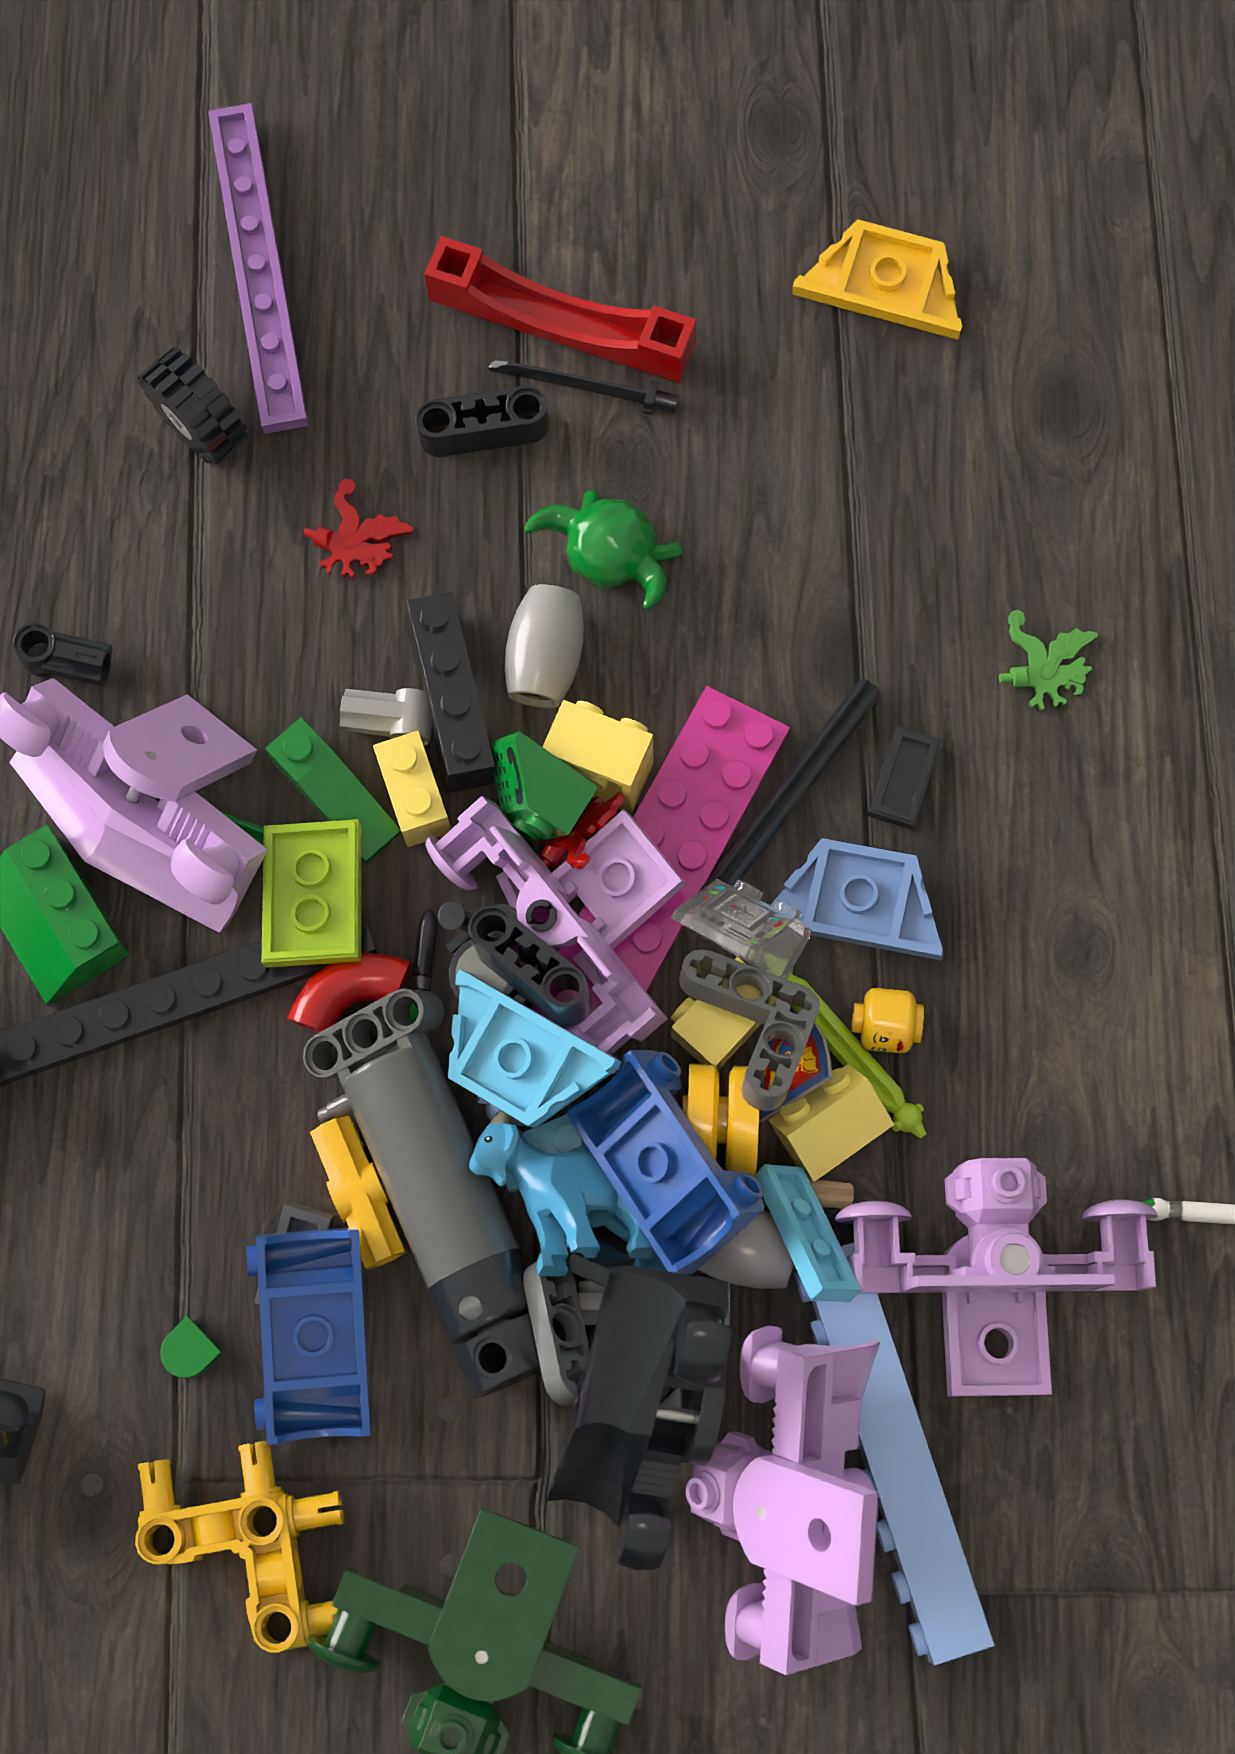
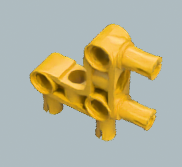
M267 1441L255 1442V1445L245 1444L238 1446L241 1454L245 1492L241 1493V1498L180 1509V1505H175L170 1459L138 1464L144 1511L139 1512V1530L136 1534L135 1545L138 1554L145 1561L151 1564H181L202 1560L204 1554L231 1549L233 1553H239L240 1558L246 1561L250 1597L246 1600L247 1615L254 1640L260 1648L268 1652H281L308 1646L307 1637L309 1634L321 1636L329 1633L338 1608L332 1606L333 1601L310 1605L309 1601L305 1600L297 1537L299 1536V1531L344 1524L343 1510L322 1513L323 1508L342 1505L339 1490L333 1491V1493L296 1500L293 1495L284 1493L281 1490V1486L276 1487L271 1445H267ZM267 1506L275 1512L277 1525L270 1535L264 1537L255 1530L253 1519L261 1507ZM162 1525L168 1526L175 1536L172 1550L165 1555L158 1553L153 1545V1535ZM274 1612L284 1613L290 1619L291 1633L284 1642H278L269 1635L267 1629L268 1620Z

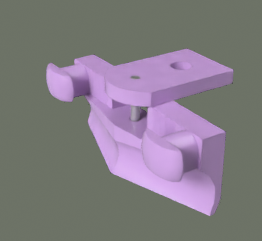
M54 678L32 686L26 701L22 704L18 703L6 692L0 695V738L17 751L10 764L84 862L219 933L224 931L236 914L268 849L195 791L251 764L257 749L188 694L114 727Z

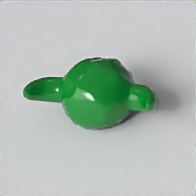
M595 490L585 492L581 510L564 504L550 505L534 513L525 525V532L527 534L540 530H553L566 535V554L571 570L600 589H616L630 581L636 580L646 591L643 602L645 610H649L657 605L665 594L667 579L663 568L658 562L671 560L682 554V548L676 542L664 544L656 542V533L642 510L625 499L611 500L605 498L598 500V493Z

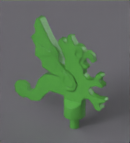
M1019 610L1012 611L1008 616L1009 634L1013 642L1027 651L1029 666L1012 667L1010 673L999 674V682H1010L1012 688L1033 687L1036 695L1029 701V706L1032 708L1034 705H1037L1040 711L1045 708L1042 701L1044 693L1048 694L1053 700V707H1057L1059 703L1063 706L1067 703L1065 698L1058 695V687L1064 686L1066 690H1069L1070 686L1076 688V692L1073 695H1081L1084 690L1082 684L1086 681L1085 675L1092 670V667L1083 665L1086 662L1084 657L1078 658L1069 665L1059 664L1061 661L1071 660L1082 647L1098 637L1097 633L1092 631L1083 633L1078 628H1075L1070 633L1060 632L1057 639L1049 643L1048 650L1046 651L1043 642L1035 636L1025 634L1020 630L1019 627L1023 626L1025 622L1024 613Z

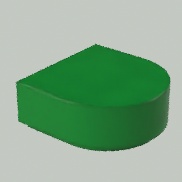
M186 1316L164 1339L160 1356L164 1367L171 1374L181 1378H194L204 1373L224 1352L191 1317Z

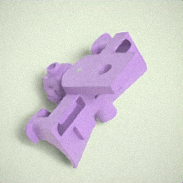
M765 1326L752 1331L744 1342L740 1359V1379L744 1395L750 1401L765 1403L775 1398L777 1405L773 1410L776 1416L772 1419L775 1427L772 1429L775 1437L771 1440L774 1448L771 1452L757 1445L754 1437L737 1431L728 1432L720 1443H716L712 1457L706 1466L693 1465L692 1479L688 1481L686 1486V1497L691 1505V1513L719 1527L723 1535L740 1541L749 1561L765 1568L763 1571L766 1579L763 1581L764 1584H747L738 1589L729 1600L725 1618V1636L729 1653L736 1660H750L760 1654V1664L788 1675L855 1655L862 1649L855 1605L872 1602L878 1492L873 1490L872 1483L864 1471L859 1468L844 1469L846 1451L858 1448L860 1405L881 1341L872 1340L864 1344L850 1346L813 1344L795 1346L781 1341L782 1330L779 1327Z

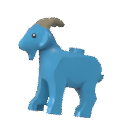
M500 1111L492 1119L478 1138L469 1162V1168L476 1175L490 1176L499 1186L505 1184L506 1172L513 1176L539 1238L541 1253L537 1261L538 1276H565L568 1273L565 1261L568 1257L567 1248H570L571 1252L582 1253L585 1258H595L600 1250V1246L591 1228L603 1225L628 1243L626 1248L629 1257L636 1258L633 1266L666 1271V1267L588 1147H577L563 1153H549L532 1146L523 1137V1132L516 1125H513L520 1121L506 1112Z

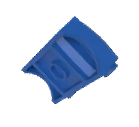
M630 1050L624 1056L623 1063L616 1075L598 1092L570 1108L566 1114L668 1272L693 1274L764 1210V1203L761 1198L763 1196V1189L759 1182L748 1173H740L735 1170L723 1171L673 1098V1095L682 1088L679 1077L681 1069L675 1059L665 1052Z
M351 1227L256 1235V1245L246 1246L248 1277L258 1276L264 1398L254 1399L256 1430H266L267 1445L316 1437L371 1436L359 1229Z

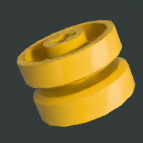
M689 1064L688 1095H683L684 1114L715 1160L717 1144H726L725 1168L727 1171L745 1172L754 1177L757 1166L759 1110L750 1106L744 1100L741 1092L742 1082L748 1066H734L731 1069L728 1077V1095L719 1096V1072L715 1065Z

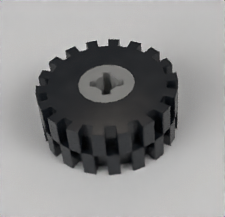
M172 347L137 377L140 387L145 391L143 393L154 404L153 407L158 414L163 416L166 424L171 429L173 428L178 437L184 443L186 442L190 449L196 455H199L205 463H209L210 466L216 467L249 438L250 432L247 430L248 427L239 418L241 415L237 409L229 403V398L218 389L215 381L205 374L204 369L197 363L195 364L189 355L183 354L179 348Z

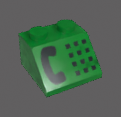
M520 731L494 740L490 747L495 763L494 778L500 808L506 817L513 822V827L518 830L524 839L535 842L536 839L542 841L569 835L598 786Z

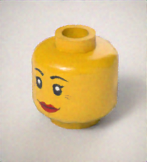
M872 988L865 994L863 1004L854 1003L851 1031L861 1033V1043L866 1050L906 1053L911 1049L913 1043L921 1042L924 1005L916 1004L915 996L909 991Z

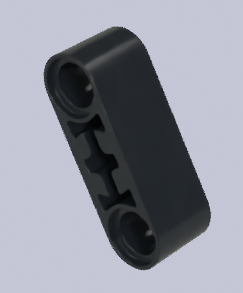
M520 386L429 400L418 408L415 415L420 444L425 452L435 457L535 443L544 438L549 430L546 397L542 391L533 386ZM527 410L538 413L531 419L518 417L520 413ZM502 415H507L508 421L503 422ZM487 419V423L479 424L478 421ZM458 422H463L464 428H459ZM436 424L448 426L439 433L428 431L431 426Z
M486 906L477 910L472 915L468 925L469 934L476 955L482 963L555 1023L562 1026H575L588 1017L592 1003L587 981L582 971L502 907ZM493 931L505 933L501 939L494 942L483 940L487 934ZM518 952L520 955V959L526 964L523 967H521L520 960L517 955ZM537 964H539L541 975L540 972L534 968ZM564 990L578 992V995L568 1002H560L555 999Z

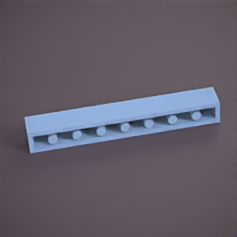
M854 1242L841 1246L846 1257L855 1253ZM795 1273L794 1277L802 1302L811 1301L799 1273ZM858 1293L851 1302L811 1301L817 1317L816 1321L810 1322L816 1345L850 1346L864 1344L872 1340L881 1341L860 1405L857 1449H860L866 1467L862 1471L869 1477L873 1490L878 1492V1507L883 1520L876 1521V1531L884 1553L893 1550L899 1571L891 1573L896 1593L901 1604L910 1602L916 1623L908 1625L917 1655L927 1654L928 1661L933 1665H937L994 1646L877 1293Z

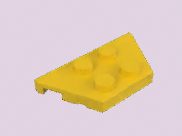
M857 220L843 233L842 239L827 248L819 256V262L804 277L800 274L793 284L792 295L958 340L962 328L961 318L957 316L954 302L955 290L952 277L948 274L947 270L948 258L944 242L866 221Z

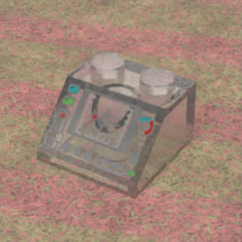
M719 879L715 880L676 908L671 916V919L713 945L736 957L738 956L740 959L763 971L785 979L789 977L813 930L799 921L803 914L802 912L778 899L773 907L760 901L763 893L741 880H737L734 887Z

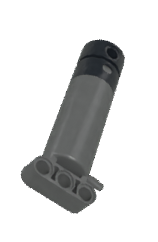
M399 989L314 1035L304 1047L303 1060L309 1073L314 1076L339 1078L345 1094L328 1102L327 1106L319 1109L317 1116L322 1123H325L335 1118H341L353 1111L449 1341L452 1344H462L455 1349L454 1353L474 1399L510 1387L541 1372L523 1285V1275L525 1269L529 1266L490 1176L476 1175L469 1168V1162L476 1144L428 1036L440 1028L444 1020L445 1011L443 1003L432 992ZM416 1001L419 1014L413 1023L410 1020L409 1012L411 1005ZM375 1024L378 1029V1038L375 1044H372L369 1035L370 1029ZM334 1046L338 1052L335 1066L331 1064L330 1053ZM552 1321V1326H553L554 1332H555V1334L558 1336V1338L560 1339V1337H559V1335H558V1333H557V1330H556V1328H555V1326H554V1323H553V1321Z

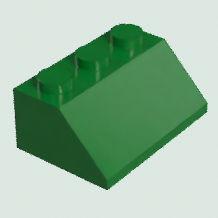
M48 825L43 826L4 850L0 856V928L46 1005L53 1004L131 955L65 845Z

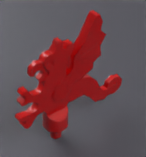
M345 479L340 482L339 490L335 493L334 505L343 518L338 531L318 526L317 530L306 527L303 536L313 539L314 546L332 552L330 558L321 560L319 563L321 569L327 568L328 575H331L332 567L335 563L341 561L343 564L342 577L349 575L353 579L355 572L351 570L350 564L357 561L360 562L362 567L366 564L369 565L370 568L365 571V574L372 576L376 573L377 568L383 565V561L393 559V554L387 552L390 551L391 544L380 542L392 537L413 534V527L408 523H401L397 516L386 518L381 514H378L374 519L367 518L359 526L360 518L358 513L345 500V496H351L355 492L356 484L350 479ZM374 541V542H377V543H380V544H373V545H372V544H369V543H366V542Z
M617 792L604 804H601L603 800L596 796L593 800L589 801L569 835L542 841L541 844L545 848L539 856L543 859L542 862L547 868L549 866L556 868L564 858V852L569 850L566 859L567 863L577 870L585 868L591 858L586 853L582 854L586 845L584 837L593 835L597 830L604 828L606 823L616 815L617 809L623 804L625 797L620 792Z

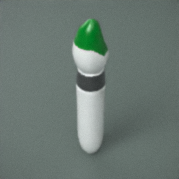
M1161 1198L1139 1201L1153 1207L1158 1213L1157 1218L1148 1219L1151 1221L1167 1218L1178 1221L1235 1224V1205L1192 1201L1166 1202Z

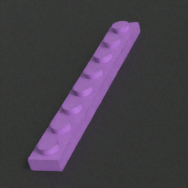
M252 103L210 110L208 113L261 426L264 434L309 426Z

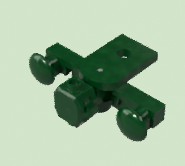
M483 1507L480 1509L446 1600L406 1584L398 1590L358 1575L356 1574L358 1569L349 1567L345 1570L332 1606L338 1608L328 1636L309 1634L307 1637L310 1649L318 1658L337 1669L352 1673H369L381 1666V1662L368 1654L378 1625L429 1645L428 1650L431 1660L443 1681L429 1687V1689L412 1694L402 1719V1723L409 1734L411 1746L421 1754H503L510 1737V1732L502 1719L503 1716L497 1700L516 1695L527 1689L528 1685L582 1707L572 1736L561 1733L553 1734V1743L561 1754H614L612 1751L622 1723L629 1725L642 1687V1683L634 1681L632 1685L589 1667L591 1658L546 1641L580 1546ZM515 1563L524 1569L527 1582L521 1592L508 1594L499 1588L496 1575L502 1565Z

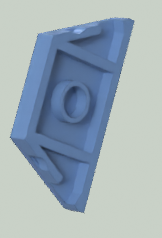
M824 838L808 854L806 863L800 869L795 870L784 883L785 888L768 907V909L776 912L775 916L783 920V925L771 927L773 926L770 923L771 918L767 920V923L771 926L765 923L760 925L941 961L943 957L942 944L934 922L917 856Z

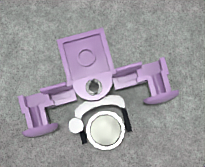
M483 796L457 818L460 822L441 839L433 835L427 837L425 845L433 862L458 887L465 891L477 889V883L470 872L488 857L494 865L501 867L520 890L516 908L502 903L495 906L502 907L552 948L569 947L577 942L581 945L583 950L573 959L594 984L591 989L603 1004L580 1024L567 1026L568 1031L613 1056V1053L629 1039L633 1038L643 1041L667 1020V1017L613 949L687 883L630 813L623 809L604 828L586 842L582 854L586 853L591 859L585 868L581 870L572 868L565 861L551 873L518 830L513 827L498 805ZM578 896L596 920L590 923L579 918L568 903ZM449 901L443 904L438 912L440 925L446 930L460 929L463 931L445 945L449 952L454 954L449 967V979L455 996L459 999L460 986L456 985V975L459 969H462L531 1008L533 1004L477 957L468 929L469 921L473 914L465 911L459 902ZM486 935L483 940L494 942L499 939ZM518 952L517 955L519 957L521 967H523L526 964L520 959V955ZM537 964V970L541 975L539 964ZM619 1067L616 1071H614L613 1073H611V1074H614V1073L618 1072L619 1069H620V1067Z

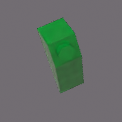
M301 717L265 748L274 766L326 821L359 820L362 825L361 858L366 863L371 861L402 833L401 829L334 751Z

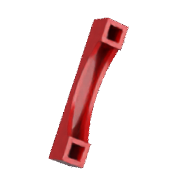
M440 236L424 273L429 301L677 383H681L696 346V319L655 305H653L652 310L628 309L577 298L538 284L507 269L484 255L483 249Z

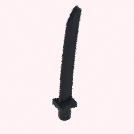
M490 361L488 365V370L492 372L554 383L643 403V413L649 415L652 414L653 408L675 413L679 395L657 390L659 382L650 380L646 391L509 361Z

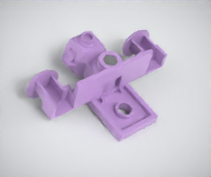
M980 1158L969 1160L958 1165L945 1178L946 1205L956 1212V1217L968 1228V1235L953 1243L943 1255L900 1253L898 1222L912 1219L910 1212L900 1205L885 1201L860 1202L842 1209L835 1221L841 1223H853L855 1253L846 1258L861 1288L859 1293L942 1292L947 1397L1052 1394L1045 1291H1140L1156 1287L1154 1252L1148 1251L1146 1220L1157 1218L1158 1213L1153 1207L1142 1202L1110 1200L1093 1205L1083 1213V1221L1100 1222L1102 1251H1094L1088 1254H1043L1037 1242L1029 1235L1028 1223L1039 1212V1209L1047 1203L1046 1178L1036 1170V1165L1027 1158ZM992 1329L1004 1333L1008 1340V1351L1001 1359L992 1357L985 1349V1337Z

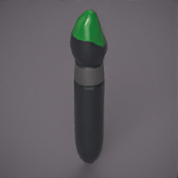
M431 909L423 913L418 926L411 980L412 990L427 992L429 990L437 935V919L434 911ZM416 1001L410 1007V1018L413 1023L419 1014Z

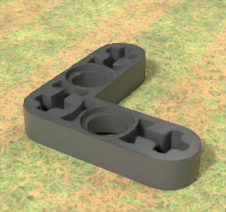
M702 949L689 953L683 961L679 976L680 987L687 995L764 1025L747 1067L741 1092L744 1100L755 1109L763 1111L775 1110L786 1099L820 1007L817 995L811 989L713 951ZM700 970L709 973L705 979L696 976ZM724 978L729 979L727 989L721 987ZM745 984L752 985L761 992L762 997L754 1000L746 999L737 992L736 987ZM771 995L777 997L774 1007L768 1005ZM792 1005L802 1008L799 1014L790 1012ZM783 1039L791 1044L794 1052L787 1055L778 1054L769 1047L768 1041ZM767 1068L776 1072L769 1090L759 1087Z
M536 1261L525 1269L523 1285L544 1386L548 1395L558 1405L574 1407L578 1385L576 1386L574 1381L568 1379H579L582 1374L586 1375L590 1356L575 1279L570 1271L565 1276H538ZM553 1319L558 1320L564 1327L566 1333L565 1341L559 1339L555 1334L552 1326ZM664 1386L661 1399L668 1394L670 1387Z

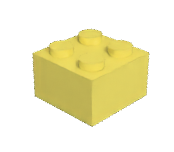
M563 700L543 745L544 749L598 786L592 796L593 799L598 796L605 803L617 792H620L625 797V800L619 809H624L631 814L635 809L654 764L653 734L647 732L646 726L629 718H622L621 721H617L604 716L603 711L599 707L585 701H577L576 704Z

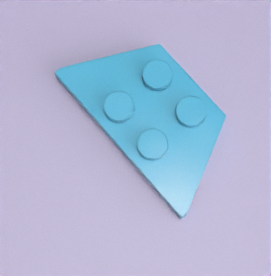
M459 969L456 975V985L460 986L458 1015H453L451 1035L454 1039V1048L450 1053L448 1078L525 1125L536 1128L616 1071L621 1065L622 1061L467 971Z

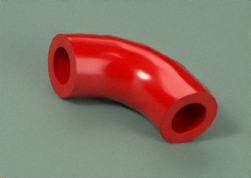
M365 952L361 953V961L330 963L309 978L293 1003L287 1020L320 1033L336 1024L343 1012L353 1004L366 1000L377 1001L396 990L405 989L411 972L412 962L400 957Z

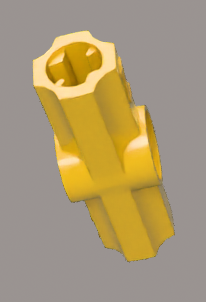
M347 1115L335 1118L312 1130L310 1133L330 1181L326 1183L337 1212L343 1223L347 1222L349 1228L357 1227L359 1229L360 1257L365 1268L369 1270L382 1266L406 1254L404 1245L387 1207L390 1201L374 1163H369L363 1143L351 1117Z

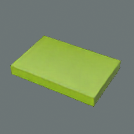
M359 820L264 826L263 846L268 850L263 858L261 963L265 968L361 961L362 825Z

